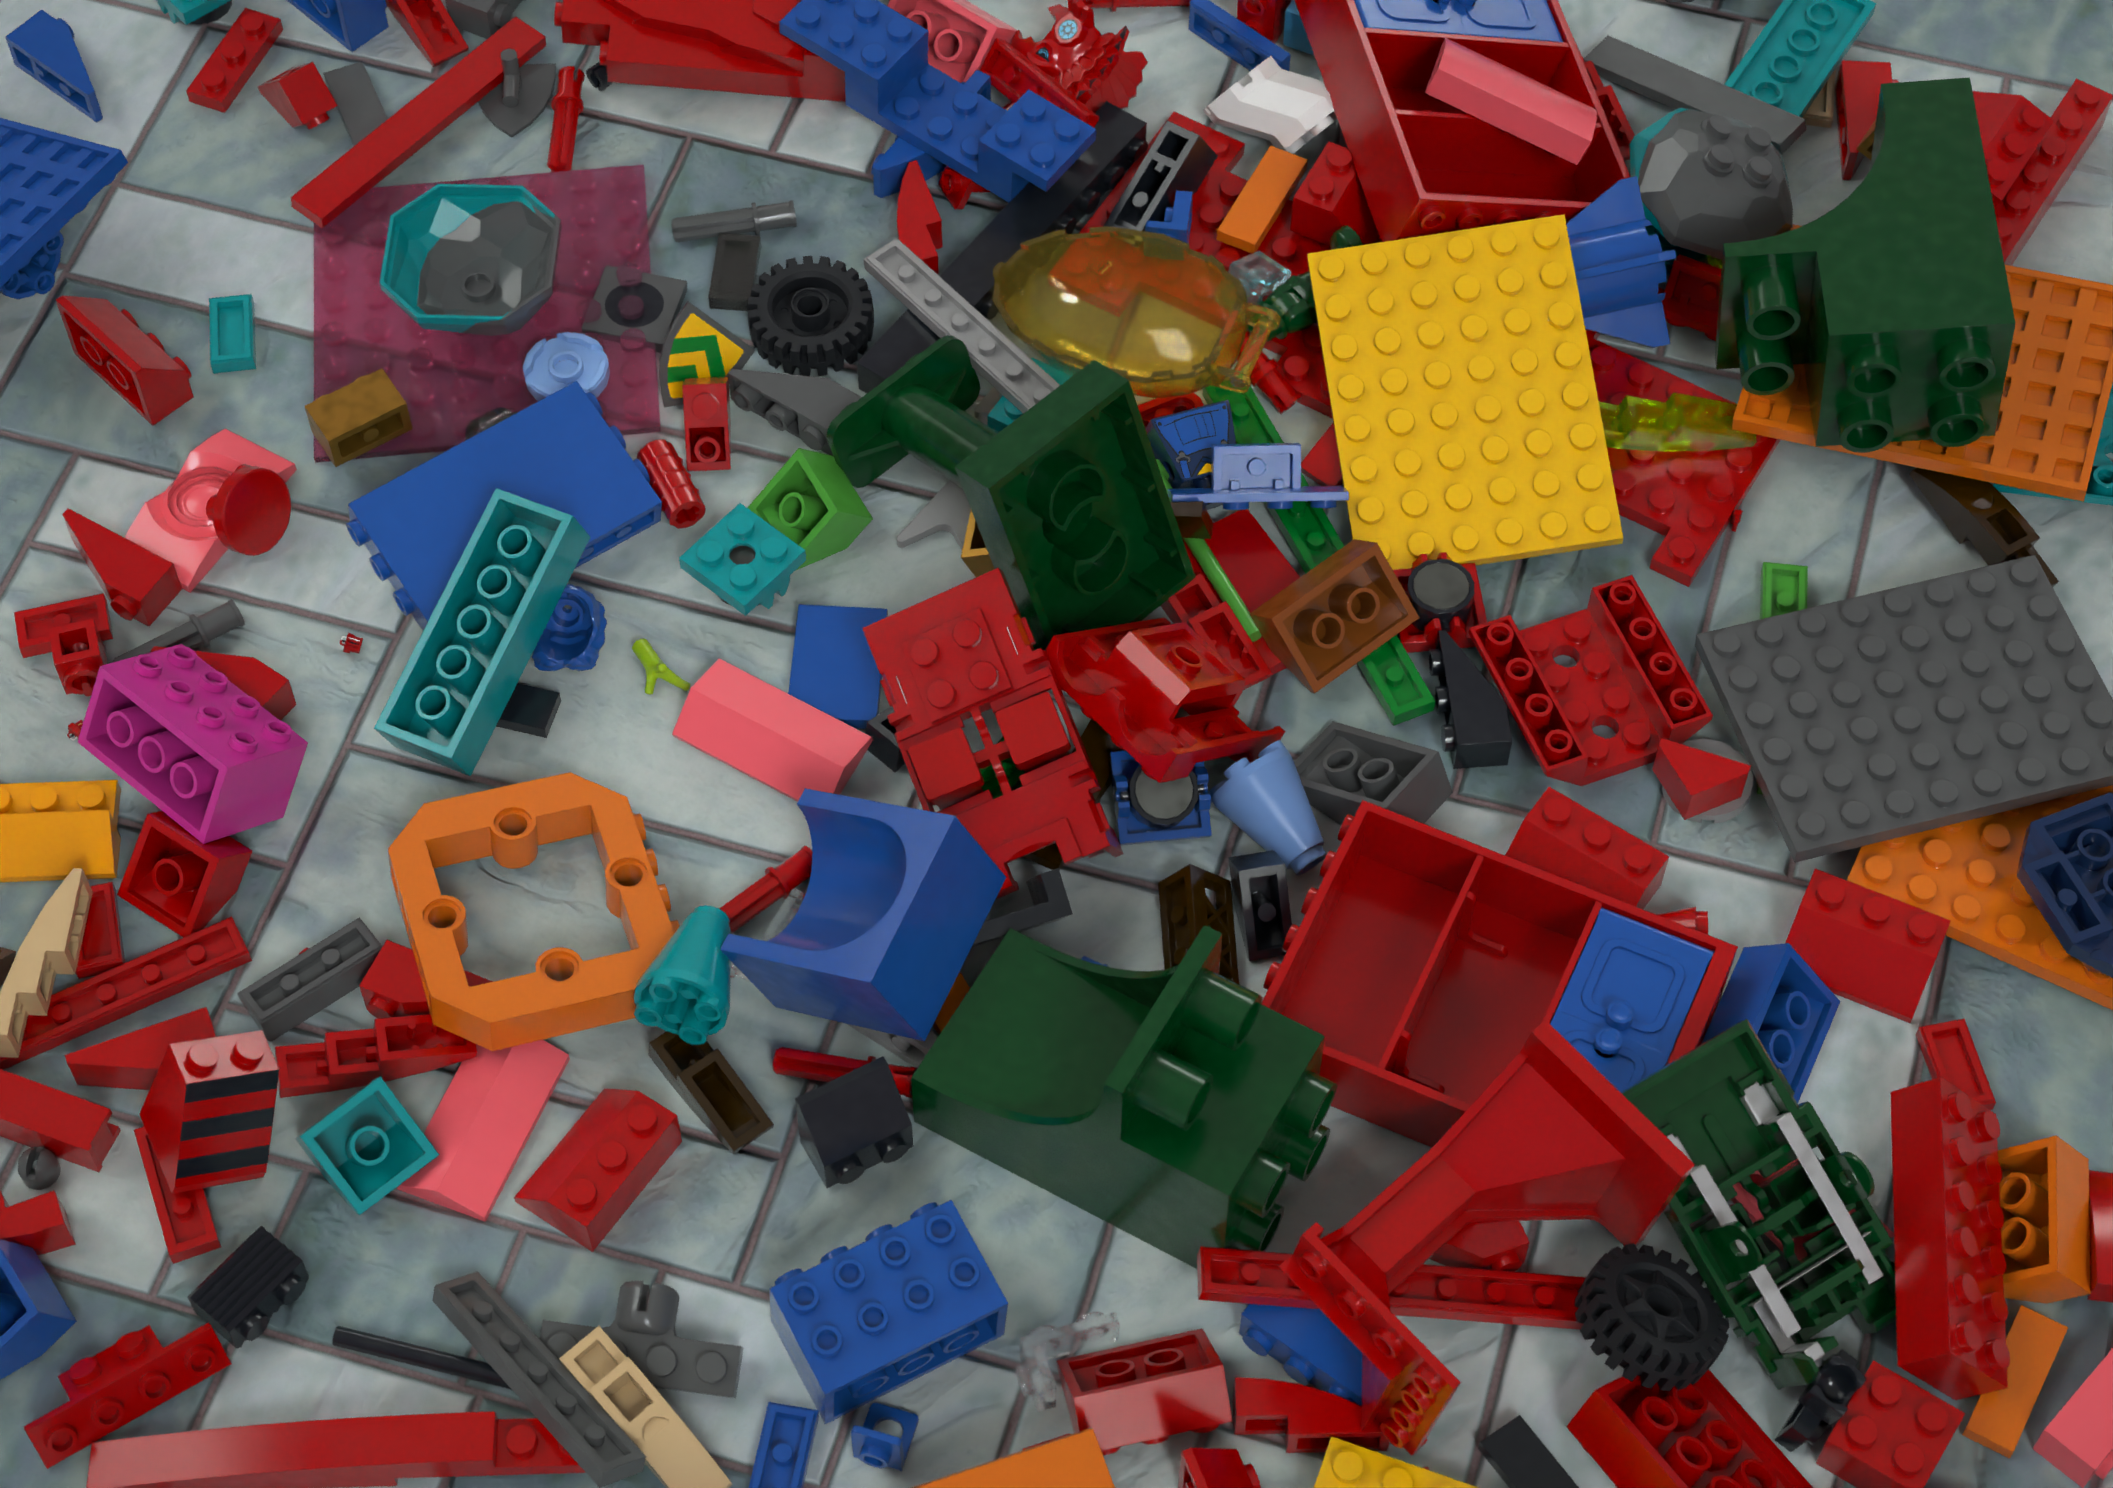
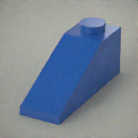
M41 9L5 37L14 64L98 123L103 119L94 88L74 42V32L63 19L58 18L56 20Z

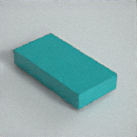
M252 294L209 298L210 364L213 374L256 369L255 312Z

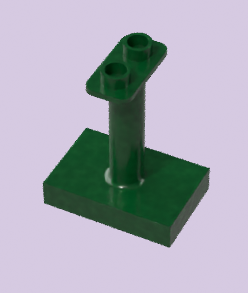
M952 335L944 336L923 352L911 357L903 367L858 401L846 406L828 427L827 441L835 461L844 471L852 486L856 488L867 486L910 454L964 490L994 569L999 567L1004 572L1022 618L1026 617L1036 641V644L1033 645L1034 650L1042 648L1045 651L1054 635L1142 621L1196 578L1130 382L1096 360L1091 361L998 433L965 412L976 402L980 392V382L975 369L971 365L969 353L963 341Z

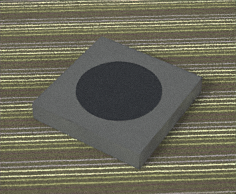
M606 265L583 323L582 334L597 341L661 353L665 337L679 314L686 295L687 281Z

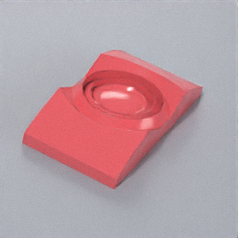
M224 429L205 440L189 453L177 478L163 493L145 502L124 538L173 563L182 589L191 593L228 550L219 540L213 521L207 517L206 505L208 500L212 496L217 495L223 482L240 465L246 464L274 471L285 483L297 470L296 466L281 456Z

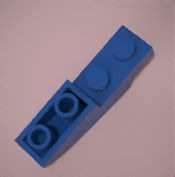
M976 70L967 82L961 83L991 101V76ZM896 136L892 146L885 154H879L872 165L871 174L873 176L874 195L883 198L899 193L902 179L911 161H918L925 181L942 172L946 165Z

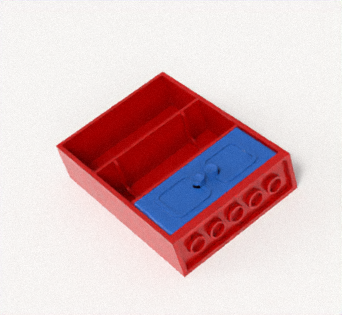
M1295 0L1324 84L1330 93L1333 109L1346 145L1352 154V161L1381 242L1565 214L1567 223L1618 180L1630 178L1629 171L1558 0ZM1445 38L1596 109L1597 121L1592 142L1577 165L1426 94L1425 91Z
M1362 800L1355 816L1346 815L1337 840L1341 841L1337 852L1328 851L1319 873L1323 880L1318 889L1314 887L1309 889L1301 908V913L1305 916L1300 926L1291 925L1282 950L1286 952L1281 964L1275 961L1272 963L1263 986L1268 991L1262 1001V1005L1325 1036L1320 1076L1337 1084L1336 1093L1331 1104L1332 1107L1432 1148L1518 1055L1530 1033L1544 1020L1557 1030L1620 1092L1702 1044L1723 994L1738 946Z

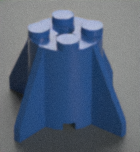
M1637 176L1620 179L1566 223L1585 329L1650 348L1669 345L1671 343L1662 303L1666 293L1658 294V284L1667 282L1665 261L1675 259L1676 253L1675 250L1663 252L1658 235H1648L1645 227L1652 224L1645 218Z

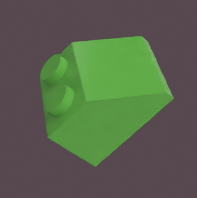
M802 448L796 450L747 507L805 550L806 561L796 570L847 549L873 520V517L846 474L837 465L834 456Z

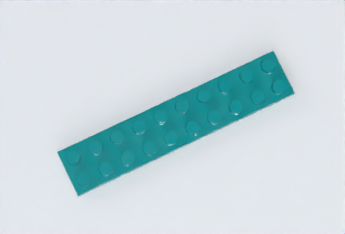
M1783 0L1724 85L1802 118L1874 14L1876 3L1870 0ZM1653 225L1645 227L1648 235H1658L1663 252L1675 250L1676 257L1681 254L1700 262H1704L1708 256L1670 244ZM1675 259L1665 261L1666 274L1669 276Z

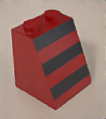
M263 1030L169 1044L139 1114L172 1194L264 1178L269 1158L279 1067Z

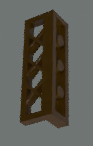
M1189 864L1158 883L1164 969L1178 966L1203 926L1209 925L1212 929L1222 933L1219 975L1239 984L1231 881ZM1205 888L1215 892L1216 909L1207 898Z

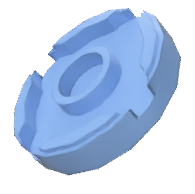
M574 332L556 334L557 338L550 339L547 342L546 338L538 341L526 354L523 364L525 381L528 391L537 401L546 398L575 381L579 383L585 393L592 392L596 398L607 387L610 376L607 355L597 340L585 334Z

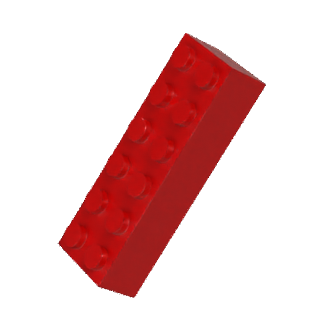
M1938 1077L1891 1092L1897 1366L1956 1401L2008 1388L2007 1368L2010 1364V1354L2006 1346L2005 1329L2008 1307L2004 1299L2003 1282L2006 1261L2002 1252L2001 1235L2004 1215L2000 1207L1999 1183L2002 1180V1169L1998 1162L1997 1138L2000 1136V1125L1994 1112L1944 1078Z

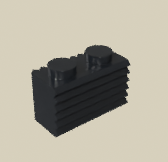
M260 1226L187 1297L194 1312L206 1323L209 1322L212 1328L235 1348H240L244 1341H253L266 1330L272 1314L277 1312L281 1305L292 1304L300 1297L306 1287L309 1276L300 1257L295 1255L292 1250L288 1249L285 1244H282L263 1226Z

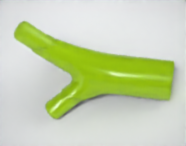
M639 639L633 644L632 650L646 671V694H653L658 678L685 691L689 690L690 683L678 677L663 663L647 639Z

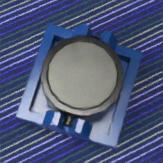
M1127 751L1110 752L1109 760L1117 838L1120 846L1212 836L1209 813L1211 794L1208 792L1209 776L1204 766V761L1196 763L1186 778L1159 783L1148 777L1142 771L1141 765Z

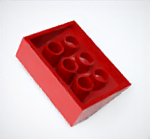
M1709 1369L1695 1384L1692 1385L1690 1383L1687 1388L1677 1390L1674 1386L1670 1391L1660 1390L1658 1383L1652 1388L1641 1386V1378L1638 1375L1633 1381L1621 1376L1596 1389L1566 1426L1617 1488H1813Z

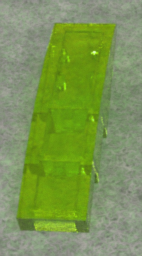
M1675 392L1672 393L1666 402L1626 395L1619 405L1599 402L1606 445L1609 448L1662 452L1711 451L1753 447L1757 442L1755 434L1732 430V422L1737 404Z

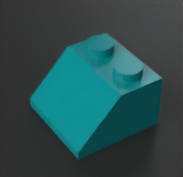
M381 1077L371 1081L295 1138L324 1178L358 1216L439 1156V1153Z

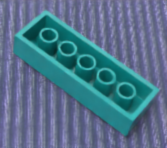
M498 488L495 489L374 727L394 747L471 777L590 539L589 534L574 516Z

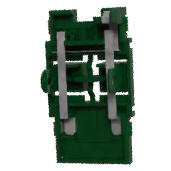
M1748 1019L1729 1027L1621 1092L1695 1164L1669 1202L1670 1209L1664 1213L1725 1318L1734 1317L1737 1321L1738 1326L1733 1328L1736 1337L1747 1336L1749 1342L1755 1343L1756 1346L1753 1349L1766 1372L1771 1374L1770 1377L1778 1390L1783 1387L1808 1385L1816 1380L1819 1373L1818 1368L1823 1365L1822 1357L1839 1344L1834 1336L1810 1338L1849 1313L1853 1315L1863 1334L1876 1333L1896 1320L1895 1262L1893 1260L1890 1261L1884 1251L1893 1245V1242L1867 1199L1874 1193L1873 1177L1864 1162L1851 1152H1839L1809 1101L1797 1104L1793 1097L1795 1095L1781 1069H1777ZM1818 1146L1824 1158L1819 1160L1812 1149ZM1798 1158L1796 1162L1759 1185H1756L1749 1177V1175L1758 1170L1761 1176L1766 1178ZM1738 1182L1756 1198L1758 1208L1763 1217L1753 1223L1742 1204H1727V1201L1737 1196L1733 1185ZM1852 1209H1855V1211H1854L1853 1213H1851V1214L1848 1213V1212L1851 1211ZM1709 1212H1713L1712 1215L1705 1218L1693 1227L1689 1226L1691 1223L1708 1214ZM1835 1222V1224L1802 1244L1808 1255L1798 1260L1794 1253L1793 1239L1819 1231ZM1772 1231L1782 1242L1783 1255L1789 1265L1788 1268L1782 1271L1777 1261L1772 1262L1780 1256L1778 1250L1769 1252L1760 1235ZM1743 1280L1742 1282L1738 1283L1729 1290H1727L1724 1286L1733 1282Z

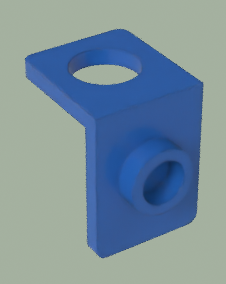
M872 1403L863 1427L853 1425L851 1431L853 1457L873 1467H889L902 1471L919 1423L918 1416L914 1413L879 1403ZM893 1420L900 1424L903 1429V1435L899 1438L875 1431L874 1428L881 1421Z

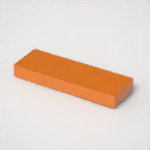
M1270 145L1219 226L1216 240L1255 254L1306 172L1308 159Z
M2023 1305L2020 1306L2006 1336V1346L2010 1354V1364L2007 1368L2008 1388L1979 1396L1963 1431V1436L2010 1459L2068 1327Z

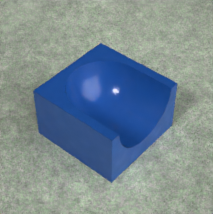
M805 788L797 805L806 818L811 834L812 869L808 888L799 910L787 927L774 938L762 941L728 933L720 950L776 1008L925 1042L1006 876L956 816Z

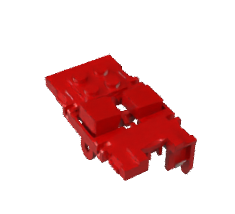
M999 567L862 628L879 673L883 676V680L880 683L889 706L893 707L895 711L887 715L889 723L896 728L897 733L894 735L923 810L935 812L933 805H937L940 808V811L937 813L956 816L1002 871L1006 879L996 899L1019 890L1018 883L1013 879L1007 863L1053 843L1057 844L1063 862L1066 865L1088 855L1089 859L1104 854V850L1115 858L1124 854L1114 829L1108 823L1101 803H1096L1093 797V793L1100 791L1101 787L1048 655L1042 648L1034 650L1033 645L1036 644L1028 621L1026 617H1021L1004 572ZM1051 689L1076 749L1071 754L1069 753L1071 744L1050 694L1046 692ZM991 708L1004 737V741L997 744L993 743L981 714ZM971 717L974 719L985 747L973 753L967 736L962 730L965 727L963 721ZM1012 757L1017 769H1024L1026 772L1019 776L1022 787L1013 791L1001 764V761ZM991 765L1003 793L1002 796L995 799L989 789L986 791L982 789L984 779L980 769Z

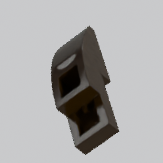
M1916 468L1910 472L1909 475L1959 544L1970 540L1988 566L2035 555L2052 587L2059 582L2033 547L2040 539L2038 534L2010 501L1992 484L1922 468Z

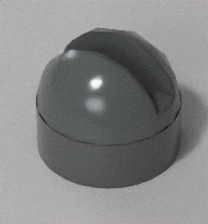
M31 1147L24 1151L18 1159V1173L23 1183L31 1189H46L59 1178L60 1164L54 1153L49 1149ZM37 1160L35 1175L30 1174L33 1163Z

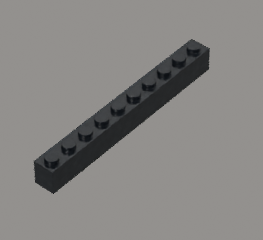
M1106 101L1095 112L1100 118L1095 126L1096 140L1047 192L1029 182L947 267L940 277L986 319H993L998 314L1002 303L1010 294L1020 291L1025 284L1027 276L1037 266L1041 267L1046 263L1056 245L1061 240L1065 241L1072 235L1076 224L1086 214L1090 215L1094 212L1101 197L1109 189H1114L1124 173L1148 149L1146 122ZM907 309L857 362L859 389L867 394L903 367L911 357L923 352L939 340L940 337Z

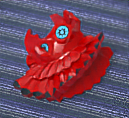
M1068 0V8L1060 4L1048 7V10L1055 19V23L1046 37L1039 42H1035L1031 36L1023 39L1020 30L1015 32L1011 45L1094 113L1106 101L1120 109L1128 108L1129 100L1137 96V86L1143 81L1142 70L1148 64L1144 54L1140 51H1123L1125 41L1130 33L1126 25L1116 35L1111 32L1101 35L1094 25V11L1082 0ZM1010 102L1002 108L1008 111L1014 103Z

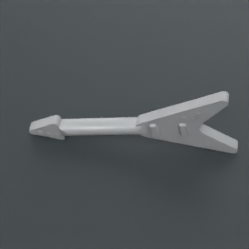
M992 388L974 408L975 418L987 426V416L1000 400L999 391L996 388ZM949 480L897 536V546L904 548L938 531H948L953 535L962 550L971 510L964 490Z

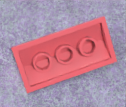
M720 658L690 688L672 732L675 738L797 802L805 788L840 795L873 741L871 736Z
M545 1040L496 1051H490L476 1044L477 1057L461 1062L423 1133L439 1153V1156L400 1184L397 1190L486 1222L570 1060L569 1054Z

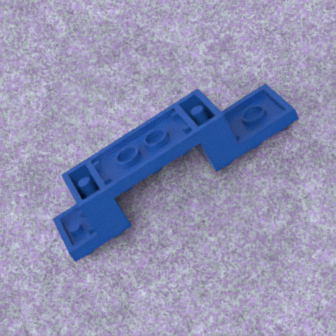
M801 0L779 21V29L782 35L845 72V102L848 107L968 179H972L973 182L1008 203L1029 182L1047 192L1096 140L1095 128L1031 90H1028L1007 111L929 65V30L878 0Z

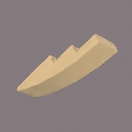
M73 868L44 905L22 942L0 991V1057L19 1058L28 1015L47 1016L56 974L75 975L93 894L83 869Z

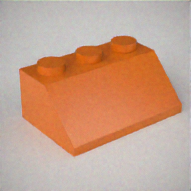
M2056 1135L1998 1150V1162L2002 1169V1180L1999 1183L2000 1207L2004 1215V1225L2001 1228L2002 1252L2006 1261V1271L2003 1274L2004 1299L2048 1304L2091 1294L2088 1158Z

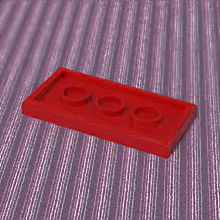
M1248 509L1239 510L1213 523L1212 538L1205 539L1250 613L1300 578ZM1184 541L1195 576L1201 573L1219 602L1222 603V600ZM1263 636L1253 642L1271 670L1272 675L1287 668L1272 653Z

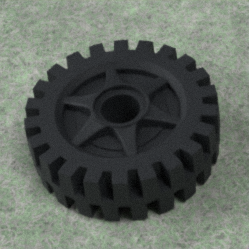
M803 256V264H797L796 259L791 258L786 260V269L779 263L772 266L771 275L764 272L759 277V285L754 283L751 289V297L748 298V324L754 348L758 349V354L763 360L768 358L769 365L777 369L783 364L784 372L793 375L796 368L800 369L801 376H810L811 369H817L818 376L828 375V366H832L835 372L843 370L844 360L850 365L857 361L858 353L864 354L868 348V342H871L873 336V302L864 278L859 279V274L855 269L850 268L846 271L845 263L837 260L831 266L830 258L820 256L819 263H813L812 256Z
M1626 1244L1622 1249L1617 1246L1600 1258L1578 1290V1295L1575 1298V1307L1578 1309L1575 1316L1577 1323L1584 1324L1580 1330L1584 1339H1595L1590 1348L1597 1356L1603 1353L1609 1356L1605 1362L1612 1370L1618 1365L1624 1368L1622 1377L1633 1381L1637 1375L1640 1376L1641 1386L1652 1388L1658 1383L1660 1390L1670 1391L1674 1386L1677 1390L1687 1388L1690 1383L1692 1385L1695 1384L1713 1365L1727 1343L1729 1335L1726 1332L1729 1329V1319L1723 1318L1724 1314L1717 1302H1714L1715 1299L1708 1287L1704 1288L1702 1286L1704 1280L1700 1273L1697 1271L1693 1275L1689 1274L1687 1269L1690 1264L1681 1258L1675 1264L1671 1262L1672 1253L1661 1250L1655 1256L1653 1246L1642 1245L1639 1250L1635 1244Z

